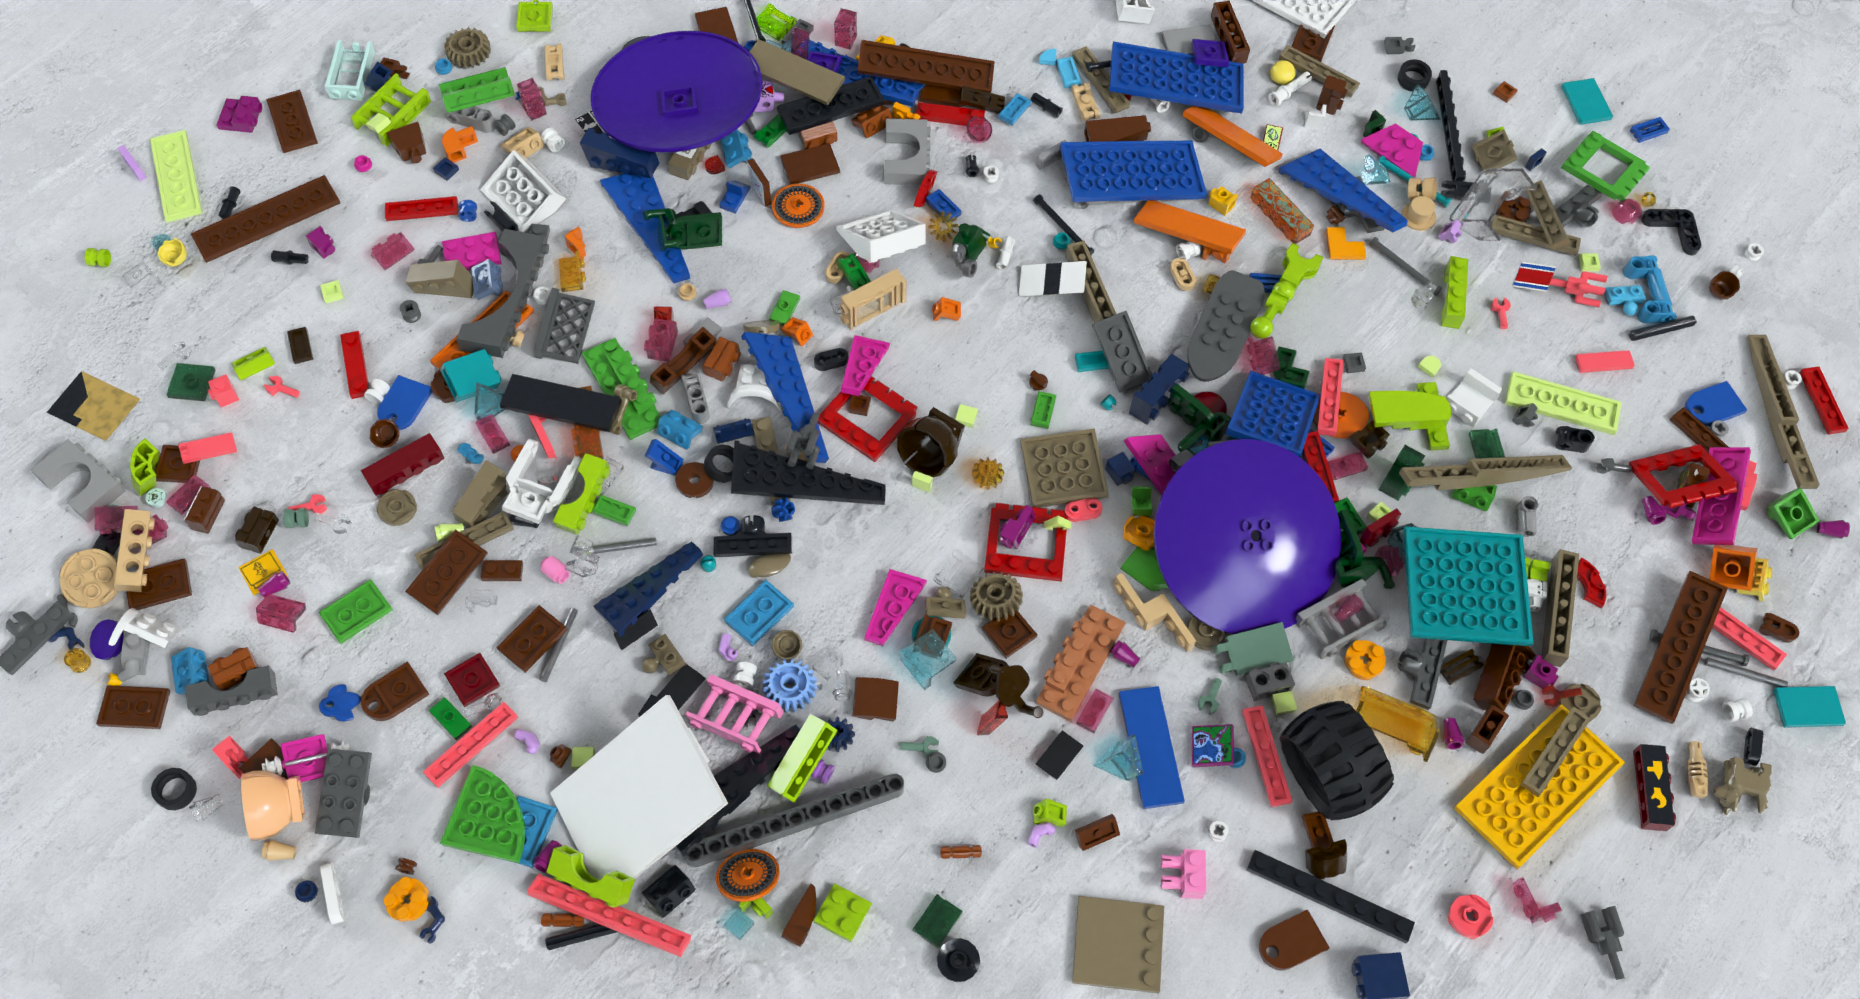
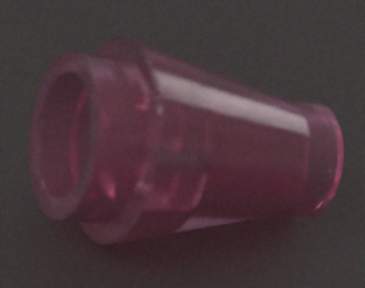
M1355 594L1347 596L1337 612L1334 613V616L1340 622H1344L1349 617L1360 612L1364 603Z

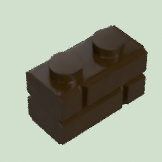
M253 507L245 515V523L242 528L237 530L235 541L242 549L261 554L279 519L272 511Z

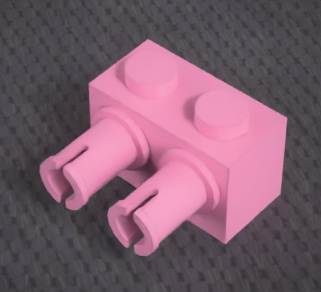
M1184 849L1180 856L1162 854L1161 868L1180 869L1181 876L1162 875L1161 889L1180 890L1181 898L1203 899L1206 894V850Z

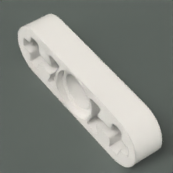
M333 862L326 863L320 866L328 915L331 923L334 925L345 921L335 866Z

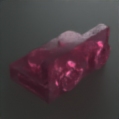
M401 232L397 235L393 233L386 239L387 242L382 245L379 243L372 248L371 257L375 258L385 271L415 250Z
M1271 336L1254 342L1252 337L1248 338L1249 345H1247L1249 355H1252L1250 364L1253 371L1256 370L1257 373L1265 375L1280 370L1273 337Z
M138 506L95 507V531H99V534H112V531L121 530L122 532L125 509L138 510Z
M268 594L256 607L257 622L294 633L297 630L296 621L306 610V605L302 602Z

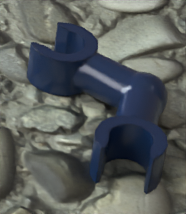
M72 627L60 629L48 641L55 642L59 637L67 636L69 640L68 648L72 652L76 653L74 646L78 643L81 647H85L84 643L76 637Z
M431 896L433 905L427 907L426 910L432 914L434 921L429 928L423 929L420 933V938L422 939L427 933H431V937L428 939L429 944L435 941V933L441 924L445 922V917L438 908V901L433 896Z

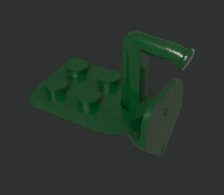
M670 208L643 211L645 220L658 217V240L662 252H665L667 248L674 247L694 249L722 246L721 212L687 215L677 218L676 212ZM662 217L666 218L668 227L664 226V221Z
M1176 383L1172 387L1167 406L1172 413L1179 415L1187 425H1191L1194 428L1179 442L1178 451L1187 450L1192 455H1195L1190 449L1205 434L1210 436L1208 443L1220 441L1226 434L1231 417L1223 412L1212 413L1179 384ZM1220 419L1222 423L1217 427V421Z
M1341 510L1338 513L1341 529L1340 559L1335 563V571L1341 587L1346 588L1361 579L1366 581L1379 569L1384 580V588H1394L1395 583L1386 562L1380 557H1363L1362 545L1347 510Z

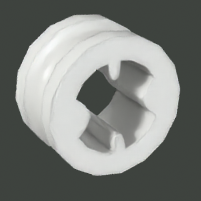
M992 165L985 167L983 179L988 183L996 182L999 176L998 168Z
M1750 244L1745 251V257L1750 261H1757L1763 255L1764 249L1759 244Z
M1792 370L1786 372L1783 376L1788 389L1796 388L1802 380L1801 375Z
M1222 821L1213 822L1209 829L1210 838L1215 842L1224 841L1228 835L1227 825ZM1216 827L1223 829L1222 836L1214 834Z

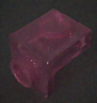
M157 514L152 516V518H155L154 530L149 532V537H152V544L167 537L168 525ZM140 529L134 530L135 535L143 533Z
M1385 545L1378 548L1374 557L1386 559L1391 576H1397L1403 568V559L1399 555L1398 547Z

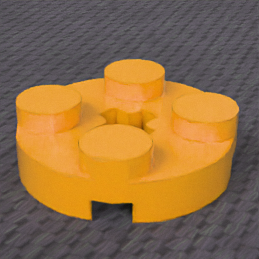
M1142 515L1139 518L1129 517L1123 527V538L1144 551L1150 550L1151 547H1155V521Z
M1356 640L1347 649L1344 663L1346 667L1348 666V669L1351 671L1350 673L1354 677L1361 680L1373 679V677L1381 674L1385 667L1384 649L1371 641ZM1366 656L1370 661L1364 664L1360 657Z
M403 877L390 888L383 902L388 914L399 922L414 921L421 917L428 907L427 894L429 895V890L421 881L415 878ZM411 895L409 898L410 903H404L405 897Z

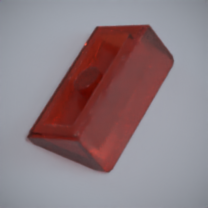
M997 701L981 716L977 735L991 734L1008 718L1006 708L1000 701Z

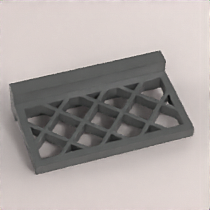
M552 287L535 344L534 358L542 359V356L578 364L595 301L559 293V289ZM562 299L568 300L572 305L564 308L561 301ZM582 304L590 305L589 309L584 312L578 306ZM575 308L579 314L571 318L567 312ZM564 314L568 320L559 323L556 319L557 316ZM582 318L585 324L577 327L574 321ZM571 323L574 330L566 333L563 326ZM560 329L563 335L555 339L552 332ZM578 333L581 339L573 342L570 336ZM567 339L570 345L562 348L558 342ZM554 344L559 349L554 353L547 351L548 347ZM574 348L577 354L576 357H571L565 352Z

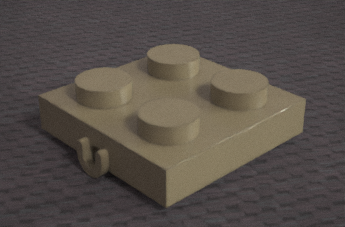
M1505 130L1471 145L1477 156L1475 157L1477 163H1480L1485 175L1518 160L1513 149V142L1508 139Z

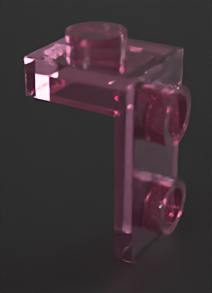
M798 27L793 28L792 54L807 59L809 31Z
M1522 877L1513 883L1514 893L1520 898L1524 906V913L1527 918H1530L1532 924L1541 920L1547 923L1557 919L1556 915L1562 911L1558 902L1539 909L1525 879Z

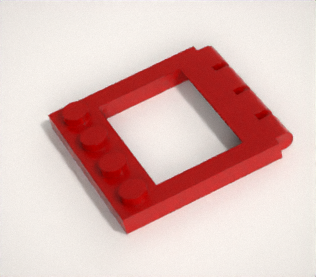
M871 376L864 390L902 415L880 440H877L837 413L852 397L851 394L840 392L820 413L818 424L876 462L900 435L905 426L916 417L918 407L908 400L902 403L904 397L893 390L889 392L890 388L878 380L874 383L875 378Z
M1700 444L1629 462V465L1632 466V472L1662 506L1667 505L1669 508L1682 506L1684 503L1698 502L1702 498L1706 500L1718 497L1721 494L1726 495L1737 492V482ZM1687 462H1700L1703 466L1710 469V473L1716 479L1666 491L1650 472L1654 470H1668L1670 466H1684Z
M996 503V507L991 509L984 573L993 574L995 572L1000 574L1003 572L1004 575L1010 574V576L1062 582L1067 530H1062V527L1056 529L1054 560L997 553L1000 519L1009 520L1011 518L1017 521L1016 516L1021 508L1024 509L1025 506L1013 505V510H1009V504ZM1032 507L1036 514L1033 523L1044 524L1045 521L1056 516L1068 520V516H1064L1065 510L1051 509V514H1047V508Z

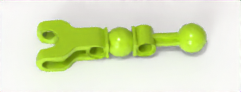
M1294 243L1289 246L1282 262L1285 271L1280 281L1273 286L1272 293L1265 304L1267 310L1263 316L1256 317L1251 322L1250 330L1252 335L1259 339H1265L1273 333L1272 321L1276 314L1281 315L1287 303L1293 299L1295 291L1302 280L1315 277L1324 257L1315 254L1313 258L1306 259L1298 253L1300 246Z

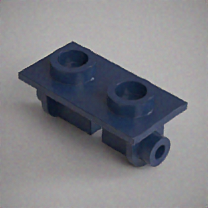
M746 418L741 421L713 427L717 444L754 435L751 419Z

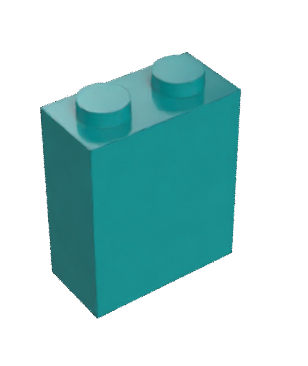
M485 349L442 364L441 373L456 403L496 389L501 383L500 373L497 370L495 371L492 365L493 359L490 354H487Z

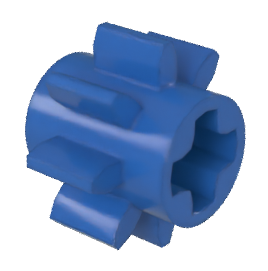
M787 497L774 500L775 505L771 507L773 517L779 518V522L793 519L791 516L795 512L793 502L788 501Z

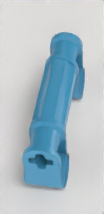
M1654 255L1634 256L1623 269L1624 276L1629 279H1647L1653 301H1647L1637 314L1639 321L1645 324L1664 323L1677 318L1676 313L1673 312L1671 307L1672 301L1661 269L1658 268L1656 263L1657 257Z

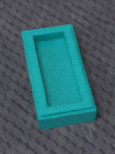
M1103 351L1075 354L1078 372L1110 369Z

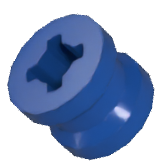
M472 200L461 201L459 203V218L466 222L476 220L477 213L475 211H477V204Z

